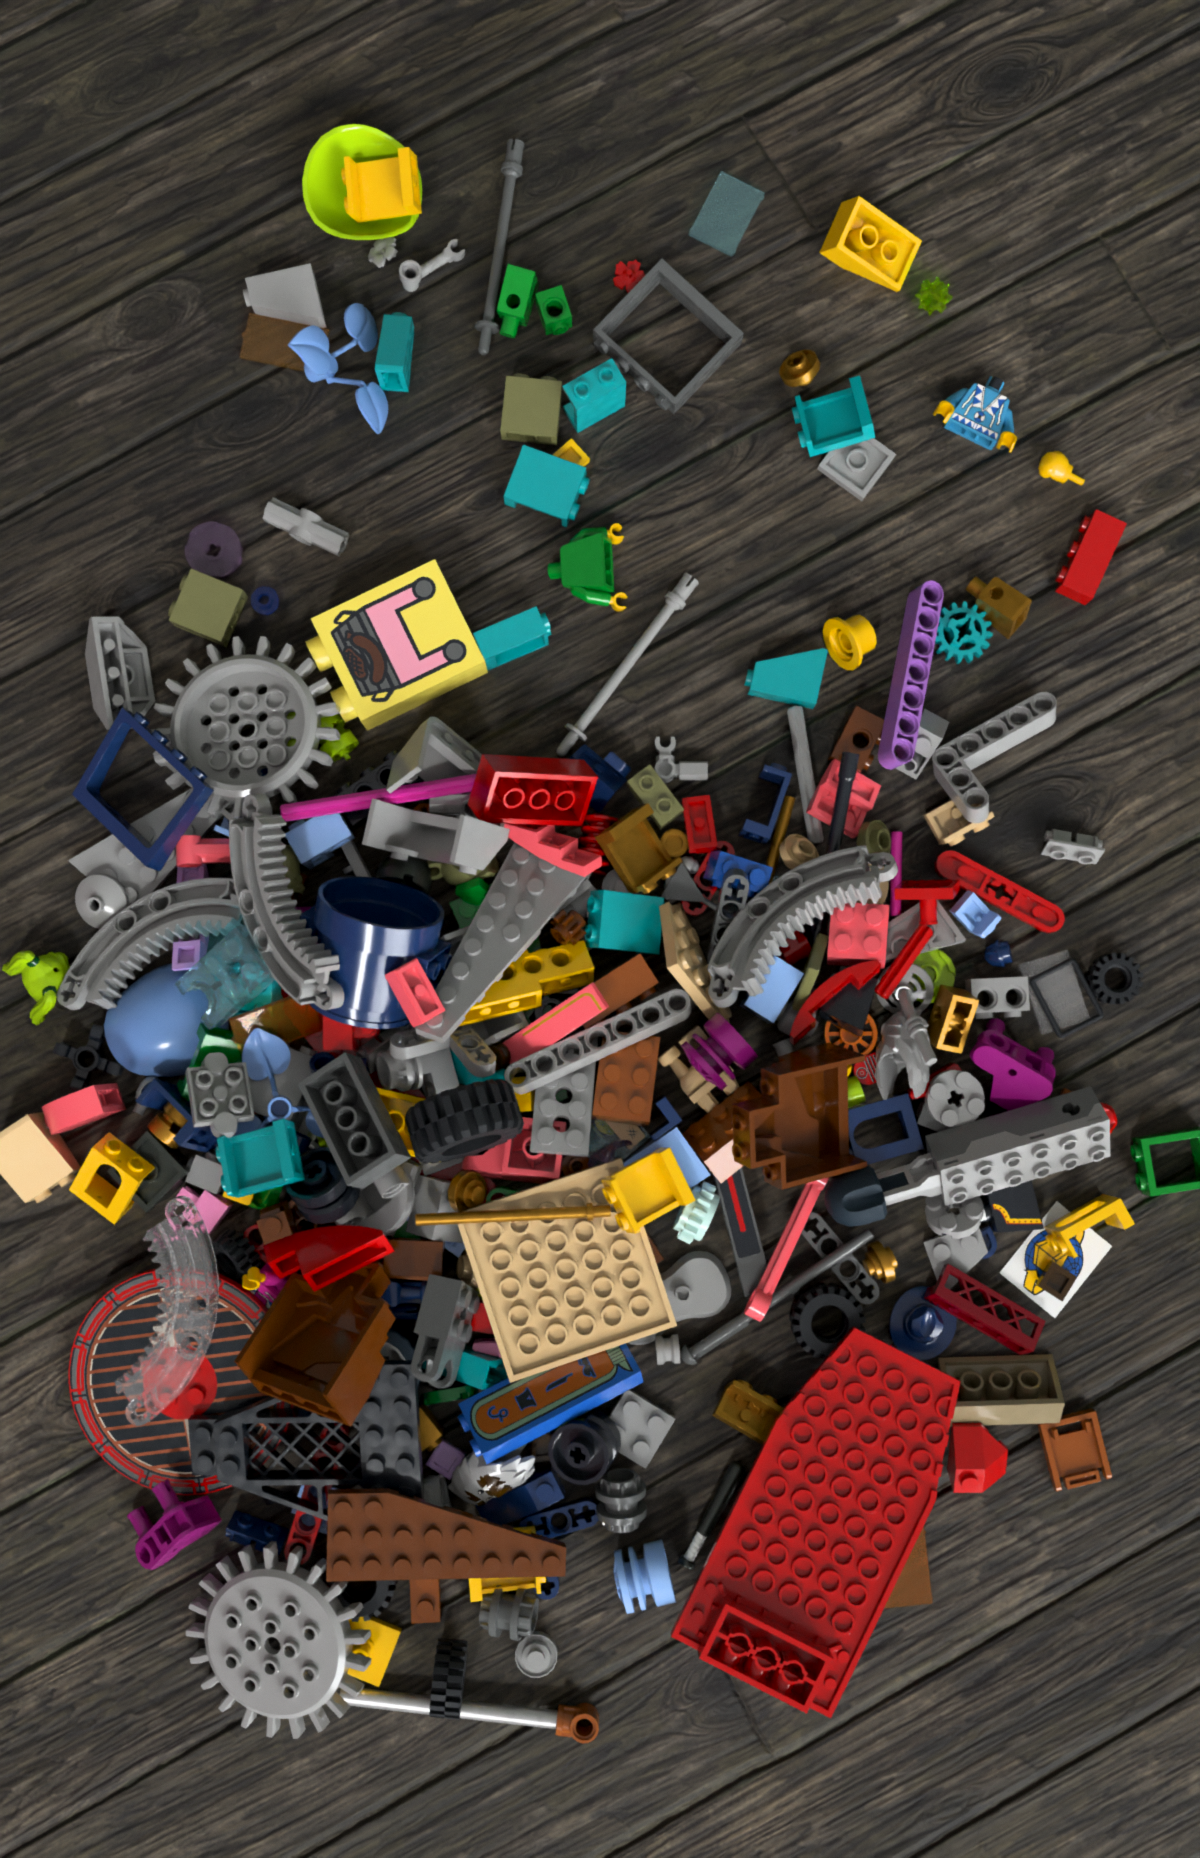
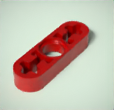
M726 841L717 842V850L725 847L727 849L726 853L735 855L734 848L730 843ZM709 851L693 881L700 890L710 892L708 897L704 894L702 895L711 901L717 887H706L700 882V875L706 870V863L710 857L711 851ZM687 901L681 902L683 910L689 916H699L707 908V905L699 902L702 905L701 909L695 908L692 911L689 909L690 904Z

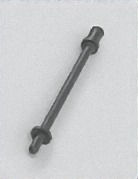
M508 139L505 162L501 164V172L505 176L485 309L483 320L475 323V329L481 332L478 351L483 356L489 353L492 334H496L500 330V326L494 323L515 182L523 173L521 161L525 143L519 139H515V145H513V139Z

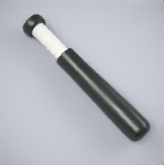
M738 1461L730 1463L696 1528L697 1533L686 1553L678 1559V1562L683 1567L689 1570H693L696 1563L694 1560L707 1537H710L715 1525L746 1473V1467Z

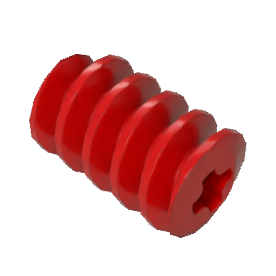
M595 813L586 815L584 821L590 825L582 826L581 832L587 836L580 837L578 840L585 847L578 849L601 855L602 866H609V862L603 859L605 853L595 839V836L619 819ZM600 867L592 872L594 874L607 875L600 870Z

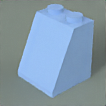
M676 1126L655 1141L651 1140L623 1160L624 1167L660 1147H670L689 1188L710 1176L708 1170Z

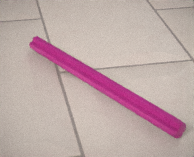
M476 774L402 785L392 793H389L384 788L284 804L280 806V814L285 822L368 809L372 799L390 804H399L467 793L472 791Z

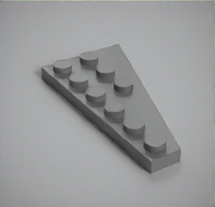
M189 790L130 825L153 845L185 803L183 799ZM206 801L183 835H198L203 839L223 815L220 813L218 819L210 816L207 813L209 803ZM113 834L68 860L86 877L94 874H105L117 880L127 894L128 906L158 890L177 868L176 847L162 870L157 871L146 867Z

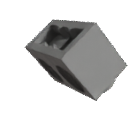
M1028 976L965 980V989L977 998L981 991H985L989 996V1002L985 1007L978 1003L975 1012L976 1019L993 1018V1012H1004V1018L1022 1017L1021 1011H1030ZM1010 989L1017 994V1001L1014 1005H1010L1006 1001V993Z

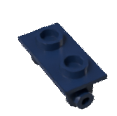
M235 1510L226 1527L225 1536L230 1538L229 1541L245 1546L251 1544V1541L254 1540L256 1541L255 1549L262 1552L267 1544L271 1541H276L278 1555H280L289 1529Z

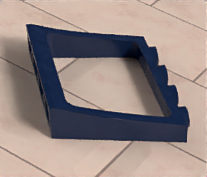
M122 707L72 795L146 867L161 871L177 843L214 789L204 781L208 776L196 766L190 768L185 763L188 757L175 747L171 750L166 745L169 739L156 729L152 732L147 727L150 721L139 712L133 714ZM131 727L193 786V791L153 845L100 795V787Z

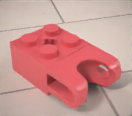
M522 1117L524 1126L520 1134L503 1144L489 1149L483 1155L465 1157L461 1164V1171H473L486 1178L543 1184L561 1178L564 1155L544 1153L531 1155L527 1153V1151H530L533 1118ZM554 1122L553 1127L556 1131H567L566 1122Z

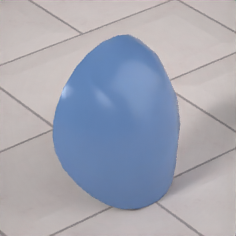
M172 963L153 969L121 993L122 997L114 1000L117 1007L110 1008L107 1011L104 1023L107 1045L118 1063L133 1073L154 1077L186 1075V1069L189 1068L199 1043L196 1033L200 1023L229 1030L228 1019H224V1010H226L224 998L210 976L201 969L173 971Z

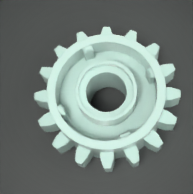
M703 1181L700 1186L695 1185L690 1188L695 1201L686 1206H681L673 1225V1229L679 1231L678 1239L690 1244L693 1239L700 1241L703 1238L720 1200V1196L714 1193L716 1186Z

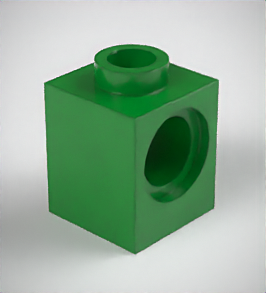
M562 285L535 293L536 307L545 334L553 333V335H560L568 331L572 327V315ZM557 309L561 311V314L553 317L548 312Z

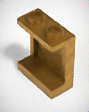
M649 803L631 810L595 836V839L625 887L632 894L641 891L643 894L651 892L658 886L656 882L660 878L665 880L677 872L675 867L683 862L680 856L674 859L669 856L646 819L654 813Z

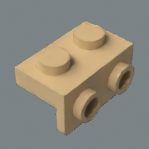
M952 800L924 814L939 845L948 843L950 846L965 839L963 834L973 829L974 833L988 827L990 825L988 820L995 817L993 812H989V816L985 821L971 823L964 818ZM972 804L971 806L979 807L981 804Z

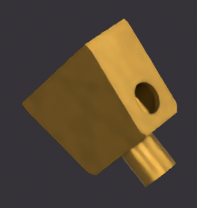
M976 576L966 588V591L977 598L975 604L978 605L976 612L980 614L985 611L987 614L983 619L991 621V626L1005 638L1009 639L1026 620L1032 600L998 577H994L987 585Z

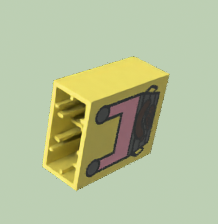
M435 559L311 618L318 636L305 641L319 671L323 672L334 666L343 686L331 691L330 694L333 701L338 705L344 722L346 723L359 717L367 731L488 673L485 660Z

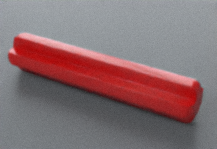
M919 924L876 986L875 992L884 999H888L933 935V930L930 927Z

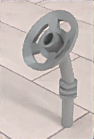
M913 963L893 991L896 999L892 994L889 997L890 1001L897 1006L896 1008L878 994L877 997L881 1005L893 1014L902 1008L906 1018L905 1026L910 1033V1037L916 1040L926 1064L932 1065L937 1062V1057L926 1036L927 1029L924 1027L925 1025L921 1017L917 1016L915 1009L923 1011L928 1007L933 997L934 986L926 970ZM888 966L886 969L882 971L878 978L877 985L890 966ZM913 973L922 979L926 989H922L919 981L912 977ZM910 982H912L916 986L917 990L913 991L914 988ZM917 998L923 999V1002L914 1008L913 1002Z

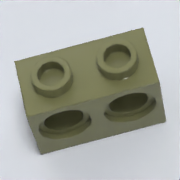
M650 764L627 781L626 786L640 805L649 803L654 811L650 818L659 830L683 814L684 808Z

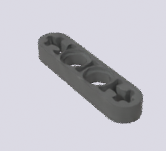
M739 868L730 869L723 876L707 949V964H709L714 950L721 939L717 936V932L722 928H727L736 915L745 909L749 891V879L747 873ZM735 879H740V883L736 888V895L732 894L731 883ZM727 903H734L738 906V910L733 914L725 913L722 908Z
M811 1211L809 1219L816 1218V1228L820 1232L825 1228L827 1232L821 1234L815 1242L812 1241V1238L817 1236L811 1229L806 1231L803 1229L801 1234L823 1259L829 1255L821 1250L823 1240L827 1238L834 1239L837 1246L836 1249L842 1246L843 1242L820 1215ZM852 1253L830 1267L860 1303L871 1304L877 1300L880 1293L877 1283L867 1274L866 1270ZM846 1260L852 1261L855 1265L854 1273L850 1276H843L839 1271L840 1264ZM861 1272L864 1274L863 1277L859 1278L866 1286L872 1285L870 1288L872 1294L869 1297L866 1295L859 1296L861 1289L855 1282L852 1286L849 1285L850 1282L859 1277Z

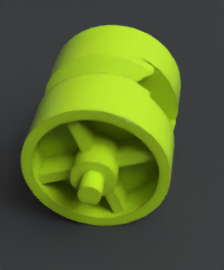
M339 714L321 718V727L335 728L341 734L340 740L319 741L321 744L320 751L326 752L334 762L343 757L346 761L351 759L349 753L359 744L351 730L344 729L345 722Z

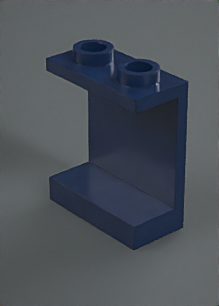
M771 763L770 766L764 765L758 778L779 785L767 822L764 825L746 819L741 825L738 836L763 845L768 842L792 776L791 773L786 772L787 768L776 763Z
M153 1079V1081L143 1087L141 1095L135 1100L139 1105L164 1111L163 1106L169 1101L188 1120L173 1138L180 1147L207 1153L216 1143L217 1137L212 1134L210 1126L193 1127L190 1102L181 1096L177 1085Z

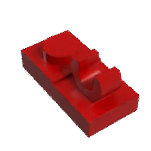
M710 795L682 798L689 854H701L717 850L718 845Z

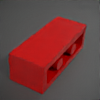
M1097 509L1089 517L1085 515L1078 528L1081 535L1078 541L1074 540L1066 554L1070 559L1066 567L1062 566L1055 578V581L1058 582L1055 592L1083 605L1090 602L1094 598L1127 523Z

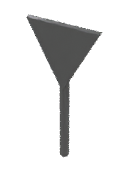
M681 862L661 897L669 900L702 902L716 911L717 905L702 895ZM722 908V910H723L725 913L731 914L730 912H728V911H726L725 909Z

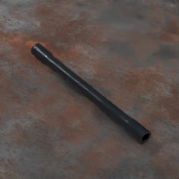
M842 752L838 773L839 781L825 854L841 849L850 795L860 754ZM826 911L823 912L822 920L816 917L813 918L814 925L810 926L808 942L811 948L817 934L826 935L828 918Z

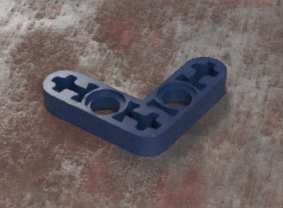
M587 1497L545 1508L521 1518L519 1527H527L528 1521H532L533 1525L542 1524V1517L546 1516V1524L549 1531H544V1526L537 1527L536 1533L538 1535L552 1538L585 1529L598 1522L596 1516V1506L598 1503L594 1499ZM587 1505L590 1510H595L591 1513L590 1519H586L585 1515L576 1516L577 1523L572 1524V1514L569 1509L574 1508V1515L583 1512V1506ZM561 1512L566 1515L568 1521L565 1526L558 1528L552 1524L551 1517L555 1513ZM547 1577L548 1582H554L551 1585V1590L546 1591L545 1587H541V1594H537L536 1589L533 1588L535 1594L544 1600L555 1597L559 1590V1577Z

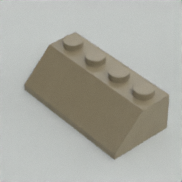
M1052 1354L938 1358V1369L961 1381L950 1427L952 1423H981L982 1425L1060 1423L1065 1402Z

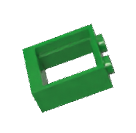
M1200 1127L1132 1138L1133 1145L1130 1147L1133 1161L1137 1163L1138 1173L1135 1174L1137 1188L1141 1190L1142 1194L1157 1196L1200 1189ZM1190 1139L1196 1180L1156 1186L1149 1145Z

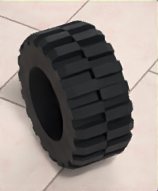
M502 1079L477 1081L442 1091L439 1094L429 1096L425 1100L417 1102L415 1106L408 1109L405 1116V1123L415 1157L426 1164L460 1159L489 1150L507 1142L509 1139L515 1138L522 1132L524 1126L513 1086Z

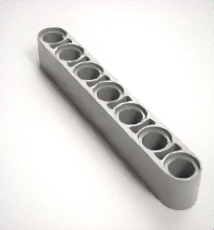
M682 989L670 990L510 1064L505 1070V1080L513 1086L514 1093L522 1095L686 1020L692 1010L690 997ZM680 1000L685 1002L686 1005L681 1010H673L670 1007L674 1001ZM648 1013H657L659 1018L655 1022L649 1023L644 1020ZM627 1024L633 1027L632 1031L627 1035L618 1033V1029L622 1025ZM596 1037L606 1038L605 1044L601 1047L591 1045ZM574 1048L580 1051L575 1059L565 1058V1054L570 1049ZM544 1061L553 1062L552 1068L546 1072L539 1070L540 1064ZM517 1073L526 1074V1079L521 1084L512 1083L513 1077Z

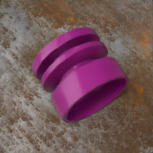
M717 1012L703 1025L709 1035L707 1040L694 1033L691 1037L699 1047L695 1050L687 1041L681 1047L685 1051L688 1061L707 1082L709 1081L720 1090H723L727 1085L719 1075L724 1072L733 1081L736 1077L729 1066L735 1063L738 1067L745 1070L758 1058V1055L734 1027Z

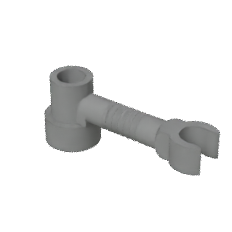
M458 239L451 240L440 254L422 265L413 260L404 261L399 267V278L403 288L413 292L419 287L421 279L448 262L462 260L465 256V249L458 253L452 251L453 248L458 246Z

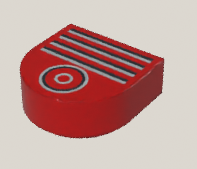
M875 1052L866 1055L865 1061L853 1064V1076H857L861 1084L871 1085L876 1083L875 1070L877 1061Z

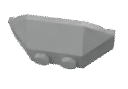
M90 617L85 658L93 709L105 728L109 730L122 707L133 714L139 712L145 716L154 704L155 696L146 645L124 624L125 622L120 617Z

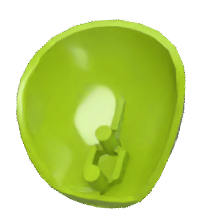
M361 124L342 125L333 128L321 136L310 150L302 178L304 202L314 223L333 236L352 240L384 239L397 236L412 228L419 214L357 223L346 213L344 206V197L347 196V189L341 175V169L344 167V157L349 156L356 163L398 157V148H404V146L383 131ZM418 169L420 199L422 203V182Z

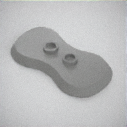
M706 1251L687 1253L667 1271L660 1274L676 1323L690 1318L714 1316L729 1303L731 1297L730 1279L725 1267L714 1254ZM666 1330L628 1343L632 1345L649 1344L655 1341V1336L662 1335Z

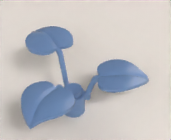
M354 303L349 305L344 313L346 330L353 337L350 343L330 354L328 352L329 340L321 328L313 325L297 332L288 343V346L304 362L305 375L311 382L315 383L326 379L328 384L335 382L359 386L360 388L355 392L359 410L374 432L380 434L388 416V401L380 386L375 382H370L366 385L362 380L334 377L338 371V363L335 357L356 346L357 343L364 352L371 351L377 343L378 332L373 316L363 304Z
M255 1028L248 1036L243 1048L242 1062H246L248 1076L252 1080L260 1081L267 1076L269 1077L273 1095L268 1104L269 1116L263 1122L257 1116L254 1117L253 1121L239 1122L234 1136L266 1128L273 1119H287L291 1112L307 1111L308 1113L305 1118L307 1128L317 1137L324 1138L309 1106H292V1102L288 1097L279 1095L274 1074L283 1073L288 1068L291 1060L290 1049L281 1038L260 1028Z

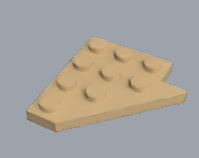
M670 902L659 906L667 969L708 1019L718 1012L729 1022V1018L732 1017L730 1008L717 1007L708 994L712 978L707 970L709 964H707L699 945V936L691 926L682 908V904L679 902L672 906Z

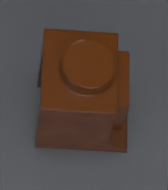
M288 1200L260 1209V1219L256 1222L264 1245L290 1236L298 1231Z

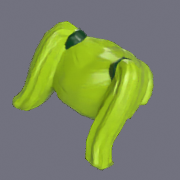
M29 950L18 952L11 958L10 962L3 965L2 971L10 976L22 974V981L26 990L37 1002L30 1012L33 1024L39 1025L43 1022L45 1015L54 1008L58 989L71 966H69L67 956L64 953L49 952L46 955L37 956Z

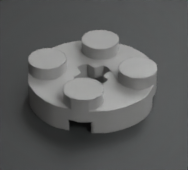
M946 1070L937 1074L929 1083L930 1086L925 1095L926 1108L931 1117L944 1126L957 1127L973 1122L984 1111L985 1097L983 1088L979 1081L970 1073ZM952 1091L962 1096L958 1106L954 1103H948L947 1099L951 1098L950 1092Z
M940 1195L926 1197L925 1199L926 1221L929 1227L938 1235L942 1236L943 1233L951 1235L954 1239H960L975 1233L981 1225L980 1221L983 1218L984 1209L980 1196L947 1206L944 1205ZM950 1208H959L960 1214L955 1215L953 1212H947Z

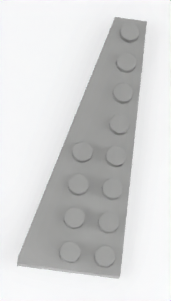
M514 842L435 990L445 1011L427 1022L416 1026V1034L444 1043L465 1020V1015L476 1002L480 1003L491 985L503 977V972L512 962L518 960L541 934V929L560 912L559 908L569 897L572 898L577 893V888L586 878L589 879L592 873L583 877L561 869L535 856Z

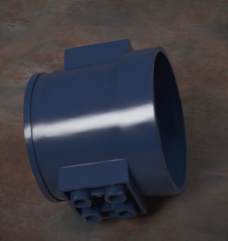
M361 876L334 878L324 882L319 887L316 905L301 913L300 920L306 919L307 921L305 929H312L311 937H318L317 944L323 943L324 950L330 949L331 955H338L340 968L339 970L330 971L329 977L338 982L344 991V1002L339 1008L322 1010L314 1003L309 1005L320 1014L347 1025L370 1029H390L410 1023L386 980L385 974L417 958L434 990H436L452 960V955L449 954L451 943L439 939L444 919L442 906L422 891L401 883Z

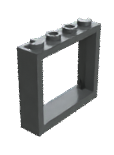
M661 259L593 329L594 346L599 352L604 355L607 353L614 359L621 372H628L635 378V384L642 391L646 392L648 390L655 397V402L660 408L665 411L668 409L675 414L741 345L744 333L666 261ZM659 283L725 343L716 355L675 397L609 337Z

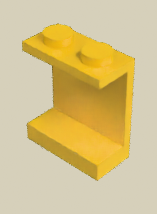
M409 147L398 148V157L356 163L349 156L344 157V167L341 169L342 180L347 189V196L344 197V206L346 213L357 223L422 214L417 156Z

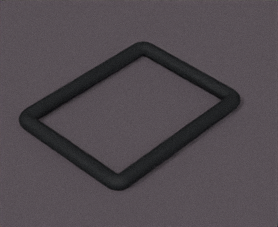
M1069 958L1030 979V985L1059 1038H1065L1103 1017L1104 1013L1074 958ZM1072 964L1098 1014L1061 1032L1035 982Z

